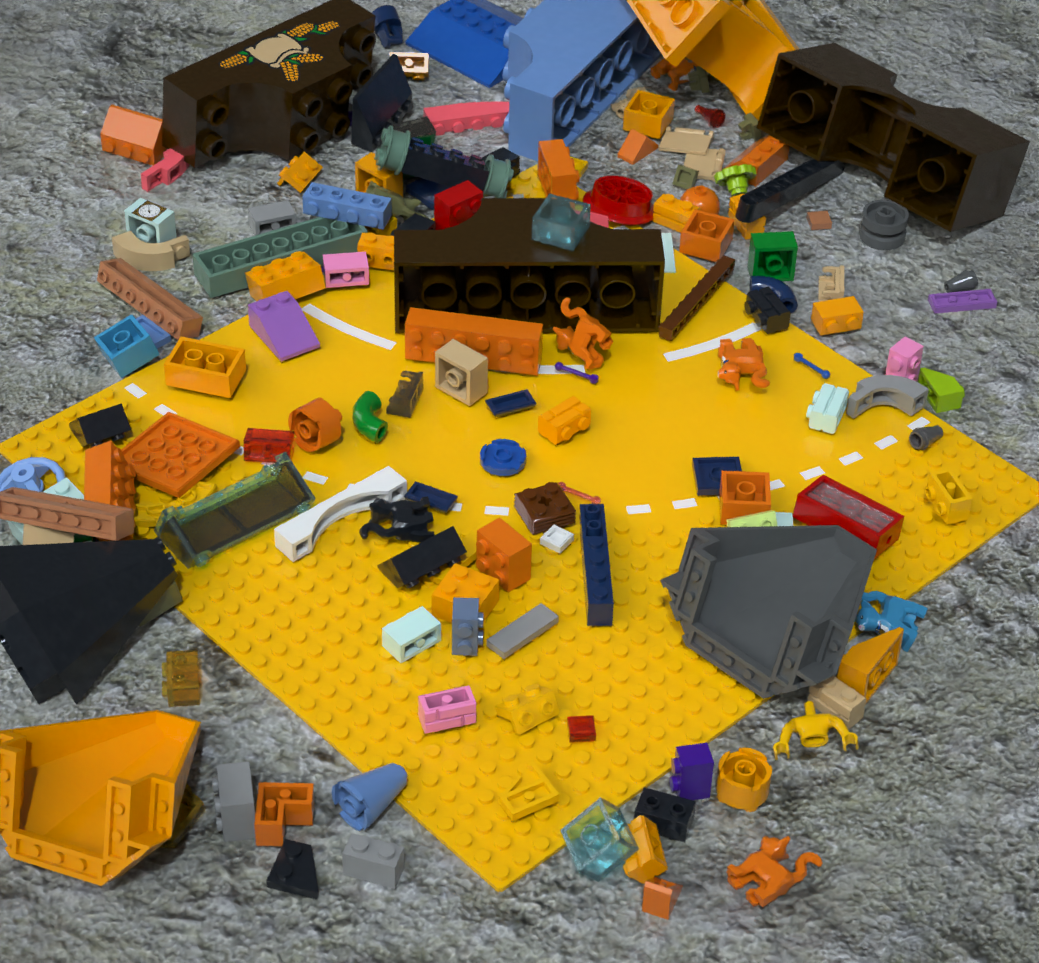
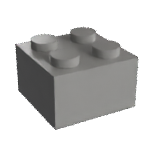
M249 761L216 765L217 776L212 777L213 793H219L214 794L215 813L221 814L216 815L217 832L223 831L224 842L255 839V809Z

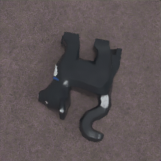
M428 496L422 497L420 501L416 502L406 500L389 502L384 499H375L373 503L369 504L371 519L359 530L361 538L367 539L370 532L377 534L381 538H395L401 541L423 542L434 536V531H428L427 525L433 521L432 512H428V506H430ZM387 520H391L392 527L389 529L379 525Z

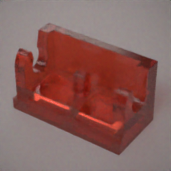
M247 429L243 440L244 461L291 464L294 447H292L294 431Z

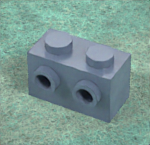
M453 597L452 655L477 656L478 645L483 646V630H478V628H483L484 612H479V598Z

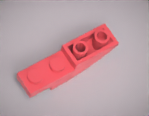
M171 148L163 152V160L141 173L142 189L149 192L161 183L170 185L177 180L190 166L184 161V156Z

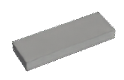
M540 603L488 638L486 646L505 659L557 624L559 616Z

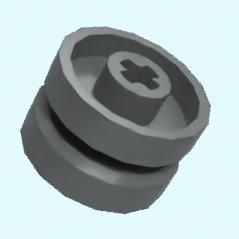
M875 200L866 204L862 213L860 239L867 246L877 250H893L902 246L906 238V227L909 219L908 210L891 200Z

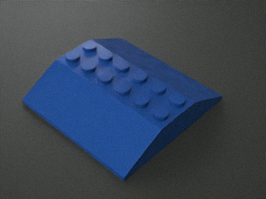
M449 0L429 12L405 41V45L421 53H429L430 58L491 88L503 81V69L508 61L509 49L503 45L505 32L509 26H516L524 18L488 0Z

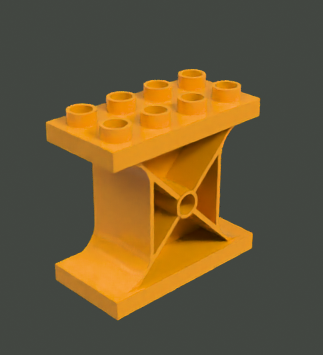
M627 0L665 60L677 67L687 57L725 84L744 113H751L759 121L778 54L799 49L764 0Z

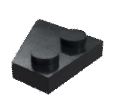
M285 839L266 880L267 888L318 900L319 890L312 846Z

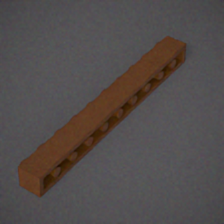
M723 255L717 260L716 264L710 268V271L705 273L704 277L698 281V284L692 288L684 300L680 301L679 305L659 325V337L669 341L675 338L734 271L735 259Z

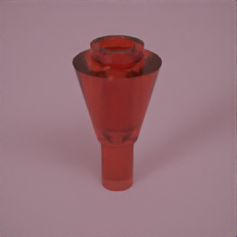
M700 105L695 107V112L701 114L713 128H718L724 123L725 112L723 110L704 108Z

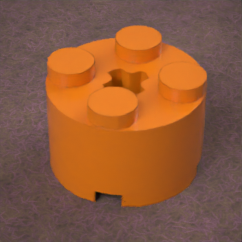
M318 397L293 410L289 415L288 425L290 432L294 430L296 435L294 440L297 445L307 452H313L340 438L342 414L327 401Z

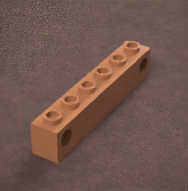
M122 258L100 261L97 276L99 283L177 340L181 336L187 338L199 337L203 320L201 315Z
M16 487L0 492V519L114 541L134 533V514L131 508Z

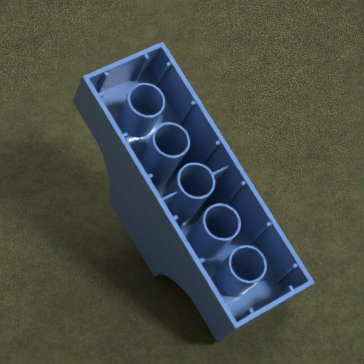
M544 0L536 8H529L524 19L516 26L511 25L508 27L504 35L503 45L509 49L502 75L503 80L507 82L504 89V97L510 100L509 113L503 125L504 132L509 134L508 150L538 162V141L563 139L565 146L570 147L610 107V104H613L662 55L627 0Z

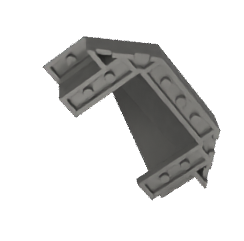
M838 525L691 528L679 566V572L661 579L663 588L666 587L672 599L669 604L675 620H680L685 633L682 635L685 645L764 699L776 694L817 685L837 674L877 549Z

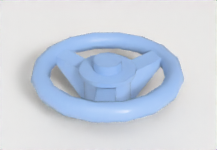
M29 457L19 460L5 468L0 474V492L11 487L42 492L44 483L40 478L49 469L56 475L57 483L66 478L65 471L57 462L45 457Z

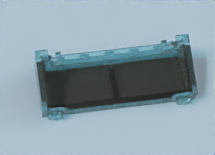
M285 451L275 456L277 461L275 464L270 466L264 465L260 472L185 508L179 506L176 510L173 506L162 510L154 531L188 569L195 565L201 567L208 563L211 557L311 509L316 498Z

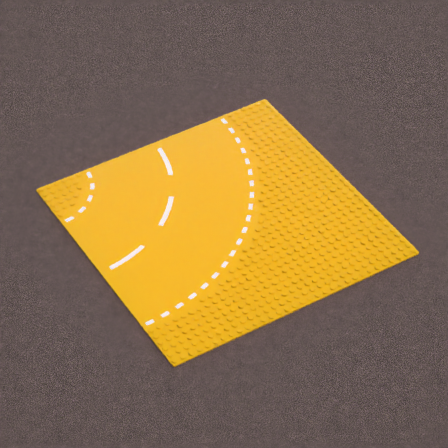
M538 164L512 177L510 182L508 181L506 198H513V195L523 194L524 198H546L537 176ZM577 187L579 199L576 200L574 209L589 211L583 203V196L586 192ZM608 221L609 228L643 229L638 225H626ZM674 248L676 273H664L660 324L679 305L680 301L684 300L685 296L698 284V281L704 277L705 273L709 272V270L684 254L679 253ZM369 267V285L329 287L295 299L320 343L319 348L280 361L249 326V315L200 339L201 341L245 349L246 371L231 398L166 385L164 363L168 358L167 356L0 443V454L11 464L29 457H45L57 462L65 471V476L84 495L85 450L89 449L90 445L82 447L69 427V423L79 417L122 403L131 430L126 432V437L120 440L112 441L111 438L103 440L104 443L111 440L120 449L124 448L167 412L174 413L239 440L240 448L200 480L217 484L218 488L215 496L204 508L192 516L172 524L156 527H135L132 540L155 539L159 536L166 547L164 553L170 552L177 563L173 567L178 575L174 581L177 583L183 601L174 607L357 769L364 773L390 763L401 765L407 773V784L394 798V801L497 892H503L638 795L643 791L644 787H649L671 771V759L675 758L677 746L710 743L772 698L763 699L685 645L682 635L685 633L680 620H675L669 604L672 599L666 587L663 588L661 579L679 572V566L691 528L727 527V524H720L719 495H697L692 467L693 458L739 457L742 471L769 472L771 510L775 512L793 514L798 493L820 476L825 475L905 516L899 540L873 561L864 590L866 593L879 591L888 596H897L904 600L914 596L1039 505V482L924 408L910 416L894 406L876 405L870 407L857 417L852 418L847 415V403V407L834 434L823 432L822 429L819 431L810 428L809 418H806L809 404L814 405L812 404L815 391H820L824 383L834 385L835 388L842 387L848 389L849 398L852 393L856 392L857 382L873 375L791 323L788 329L777 330L767 334L762 327L756 325L753 316L746 313L744 303L746 302L747 295L726 281L721 284L672 341L659 337V332H611V338L614 342L610 349L607 350L601 349L597 341L594 349L602 354L604 358L600 368H585L586 362L583 359L574 356L569 349L559 350L557 348V334L555 332H543L542 360L538 376L488 369L487 394L471 406H468L435 387L434 362L405 359V333H395L394 271ZM743 338H752L757 346H761L763 362L767 368V374L762 379L769 380L770 385L766 388H758L753 385L751 374H741L739 390L736 391L733 384L726 383L723 379L718 378V370L722 368V358L718 357L720 339H731L735 349H741ZM801 353L804 359L822 370H828L830 377L824 379L820 373L801 361H795L794 354ZM561 362L563 366L588 375L596 374L599 377L598 382L593 384L589 379L564 370L557 371L555 364ZM528 389L536 405L530 409L495 418L485 400ZM365 391L374 392L380 398L382 406L375 415L388 423L387 432L379 443L371 441L361 434L352 419L353 406ZM575 396L581 403L590 407L591 423L586 430H580L573 434L569 440H563L555 445L548 440V437L545 438L539 433L538 416ZM321 397L342 414L340 438L319 450L307 452L295 442L294 438H296L294 430L290 432L288 418L290 413L296 408ZM935 425L942 428V438L936 440L925 450L915 449L911 446L909 435L915 428L932 427ZM496 439L516 441L522 449L526 450V464L521 471L510 476L491 474L484 470L480 464V451L485 444H492V441ZM390 466L407 480V492L416 481L458 496L446 514L428 508V512H432L433 521L428 523L427 530L434 531V535L454 526L462 540L486 518L494 521L500 517L532 543L531 579L510 592L499 586V601L483 622V628L478 629L483 630V646L478 645L477 656L452 655V623L435 617L441 622V641L400 663L382 646V628L421 606L432 614V593L438 584L423 575L418 578L420 583L409 589L405 585L397 588L379 570L377 565L421 542L381 538L372 532L368 533L367 539L361 538L359 534L360 528L371 519V510H364L345 516L331 524L319 536L312 552L292 562L275 547L274 529L355 485L357 482L373 475L377 471ZM952 468L972 497V504L968 520L947 525L943 518L937 514L932 502L926 498L925 488L928 484L930 472ZM50 469L40 478L44 483L43 491L57 483L56 475ZM134 479L136 489L134 494L135 504L146 505L162 502L168 504L177 500L175 496ZM548 482H557L576 510V522L560 527L574 534V540L560 554L540 544V537L547 531L534 535L531 534L514 507L515 493L522 492L527 488L533 489L544 486ZM580 504H604L614 602L612 626H587L581 550ZM793 518V526H808ZM391 520L379 524L385 529L392 527ZM476 560L467 567L481 572L476 566ZM878 601L868 602L880 613L881 605ZM540 603L559 616L557 624L505 659L486 646L488 638ZM855 621L848 642L864 632L858 628ZM539 684L540 686L552 689L560 713L520 735L514 732L511 720L497 715L496 705L502 703L503 699L508 696L524 692V689L529 685ZM469 685L476 701V723L444 729L438 732L424 733L418 716V696ZM534 760L560 794L559 802L512 822L499 804V796L506 788L512 785V781L517 775L521 776L527 769L529 761Z

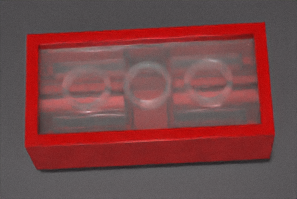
M825 475L820 476L798 493L793 518L808 526L838 525L877 549L874 560L899 540L905 517Z

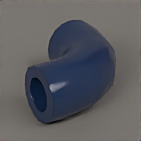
M750 276V291H759L760 288L769 286L791 313L797 309V298L793 290L783 281L770 276Z

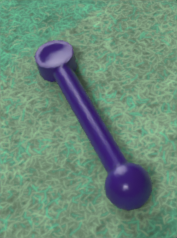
M561 362L555 364L557 371L564 370L589 379L593 384L598 382L599 377L596 374L588 375L563 366Z

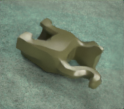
M373 181L370 182L366 193L392 198V216H401L405 221L416 213L429 219L428 216L415 211V207L421 204L419 199L403 198L396 192L383 188Z

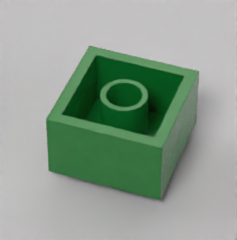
M793 231L751 233L747 266L750 276H770L781 281H794L798 245Z

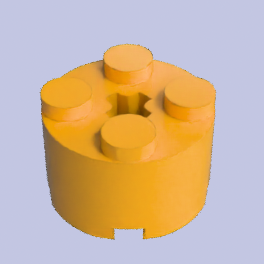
M746 747L739 748L736 752L730 753L728 751L723 754L719 760L716 781L718 800L733 808L744 809L747 812L756 811L758 806L762 805L769 796L772 766L767 762V757L758 750Z

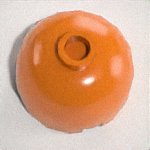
M705 186L691 187L680 198L682 201H689L693 205L700 207V211L719 214V198L713 190Z

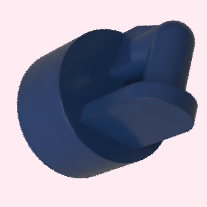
M383 5L372 11V14L376 15L374 32L379 36L382 46L389 48L390 45L402 44L403 29L396 8L391 5Z

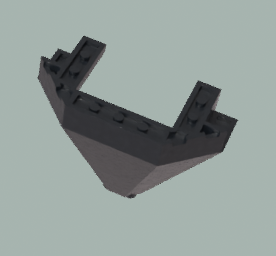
M159 536L155 539L0 546V642L38 704L66 688L77 705L178 575L173 568L177 563L170 552L164 553L166 547Z

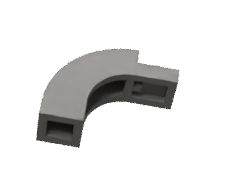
M877 375L868 377L857 382L856 392L852 393L848 398L847 415L855 418L870 407L890 405L912 416L926 406L929 389L914 380L901 376Z

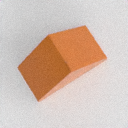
M631 129L617 157L634 165L658 149V144L647 136Z
M659 877L647 880L644 885L642 911L668 920L683 885Z

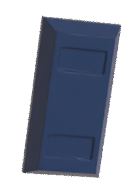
M528 389L485 400L495 418L530 409L536 405Z
M416 481L404 495V498L408 501L415 502L420 501L422 497L428 496L430 502L428 508L445 514L458 498L457 495Z

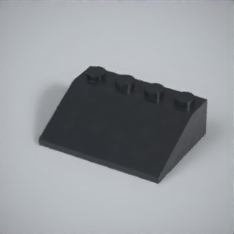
M394 53L353 97L351 144L369 152H373L377 146H381L382 140L380 138L383 128L387 129L390 125L394 128L397 124L401 123L403 117L407 112L410 113L413 108L411 88L400 61Z

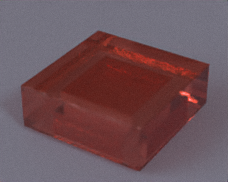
M593 715L567 717L569 742L596 741Z

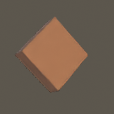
M828 211L807 212L806 218L811 230L832 228V221Z

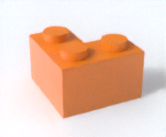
M259 782L254 823L256 846H282L284 843L285 825H313L315 805L314 783Z

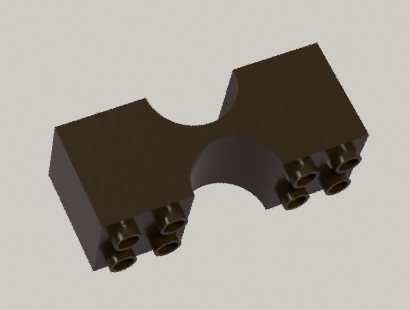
M836 43L778 54L757 124L759 130L817 161L839 160L840 162L850 163L874 172L888 183L884 197L949 232L1004 216L1030 143L1029 140L963 107L946 108L935 106L905 95L894 87L898 74Z

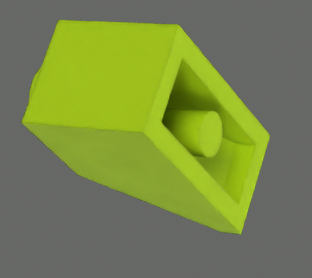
M925 367L920 368L918 383L929 389L927 401L934 411L940 413L960 409L962 400L965 397V391L955 377Z

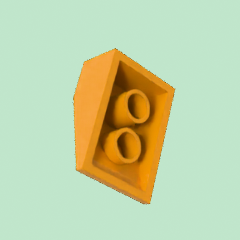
M898 627L852 646L846 654H843L836 678L866 697L867 703L897 666L904 629Z

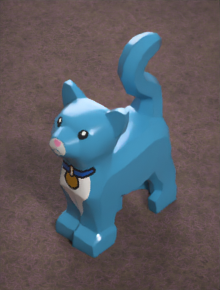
M879 591L864 592L861 599V609L855 618L858 628L861 631H874L881 635L901 627L904 629L901 646L904 651L908 652L918 634V627L914 624L917 616L924 618L928 608L897 596H888ZM878 601L881 605L880 613L868 602Z

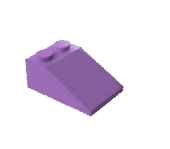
M288 291L280 292L248 304L249 326L280 361L320 347V343L301 307Z

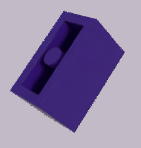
M708 743L677 746L675 758L671 759L673 776L669 778L671 791L676 792L678 797L689 800L710 798L714 761Z

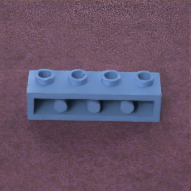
M313 182L310 183L302 196L303 214L384 230L392 216V198Z

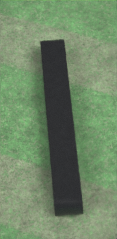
M811 159L742 195L735 217L741 222L751 223L839 176L844 172L846 163L839 160L817 161Z

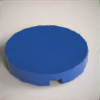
M496 439L492 441V444H485L480 451V464L484 470L491 474L510 476L524 468L526 464V450L522 449L516 441Z

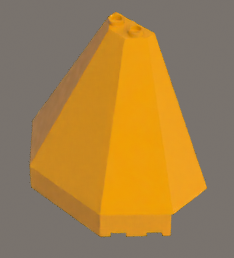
M153 710L0 730V834L8 845L5 849L9 856L13 859L99 886H103L125 874L172 837L198 743L201 722Z

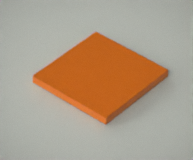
M167 412L121 450L128 464L131 463L135 469V480L180 498L240 448V441L174 413Z

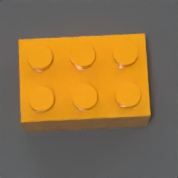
M304 251L294 252L287 258L275 259L270 264L256 266L251 271L245 272L250 296L256 301L284 291H288L294 299H298L326 288L321 265Z
M181 336L164 363L166 385L231 398L246 371L245 349Z

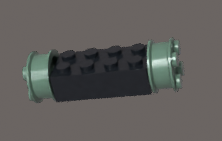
M391 125L387 129L383 128L380 138L382 140L381 148H377L374 160H377L378 170L381 171L382 168L394 171L395 175H399L402 171L405 174L451 187L468 180L483 191V197L506 198L507 183L512 180L514 173L509 159L502 161L495 159L492 154H489L484 162L483 158L477 155L469 157L456 149L448 151L444 150L443 146L431 143V146L424 144L418 138H411L410 140L409 130H406L404 133L394 130Z

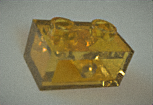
M198 650L167 652V662H162V677L167 678V681H162V696L168 697V706L200 705Z

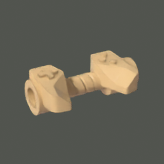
M645 87L627 90V99L610 104L612 111L616 112L619 118H624V109L636 91L648 92Z

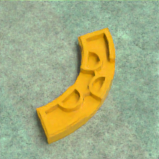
M199 481L180 498L168 504L163 502L146 505L135 504L134 520L136 527L163 526L192 516L212 500L218 491L217 484Z

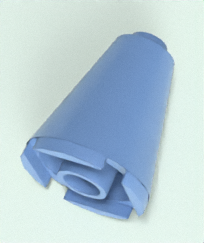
M390 763L339 781L332 787V800L334 805L340 804L342 811L339 814L349 826L358 831L363 828L365 830L372 825L406 786L407 773L401 765Z

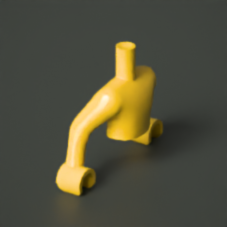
M812 701L804 703V716L793 718L783 726L780 741L773 746L775 760H778L779 753H786L787 759H789L790 750L788 744L792 733H797L800 736L801 744L804 747H820L828 743L829 729L835 728L842 737L844 751H847L846 746L848 744H854L856 750L859 749L857 735L849 732L843 720L828 713L816 714L815 705Z

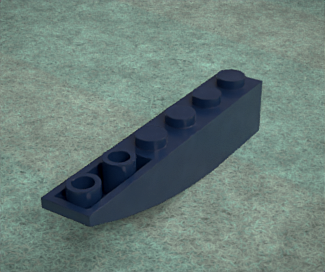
M580 504L581 550L587 626H612L614 602L604 504Z

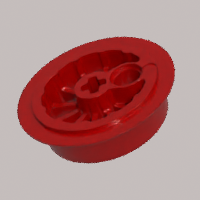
M614 175L600 177L594 182L593 188L583 196V203L590 212L608 216V221L639 225L654 219L652 191L643 183L628 177Z

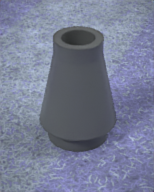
M964 270L952 279L944 282L947 293L973 290L974 287L978 286V279L973 270Z
M938 425L915 428L909 435L910 444L915 449L925 450L936 440L942 438L943 430Z

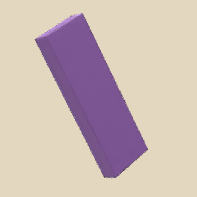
M991 289L929 294L928 302L934 314L997 307V300Z

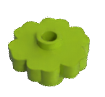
M743 164L724 168L722 171L715 173L714 178L715 183L719 184V186H727L728 192L731 193L732 197L746 194L749 188L747 182L749 179L755 178L757 174L755 167Z

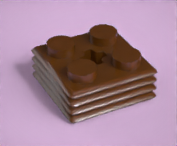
M548 482L544 486L533 489L527 488L522 492L514 494V507L533 535L548 531L553 525L562 527L576 522V510L557 482Z

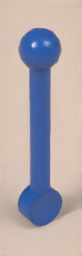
M801 353L794 354L795 361H801L820 373L824 379L830 377L828 370H822L804 359Z

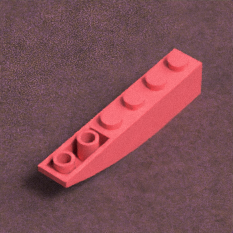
M469 102L423 108V122L428 133L436 134V136L450 131L460 133L465 129L472 128L473 130H482L486 126H492L493 128L501 127L509 113L510 102Z

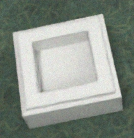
M553 525L540 537V544L560 554L574 540V534Z

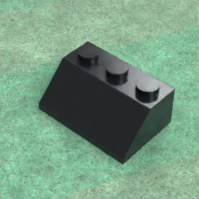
M454 526L386 560L377 565V567L397 588L405 585L409 589L420 583L419 577L426 574L429 578L441 572L440 566L447 563L448 567L462 561L460 556L467 551Z

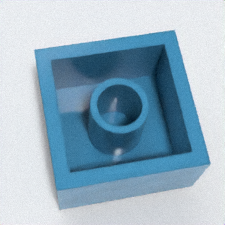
M132 314L94 337L103 356L121 378L131 374L134 370L160 355L150 335Z

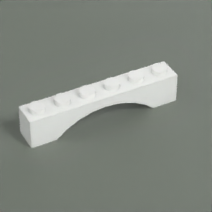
M390 466L377 471L355 485L274 529L275 547L292 562L313 551L319 536L337 520L356 512L371 510L369 504L373 503L375 499H384L389 502L405 500L407 480Z

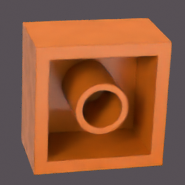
M695 209L681 231L679 253L706 259L710 262H717L725 254L733 240L735 219Z
M721 471L719 489L720 524H727V519L771 510L769 472Z
M500 517L477 530L476 566L481 572L499 579V586L507 592L512 591L531 579L532 543Z

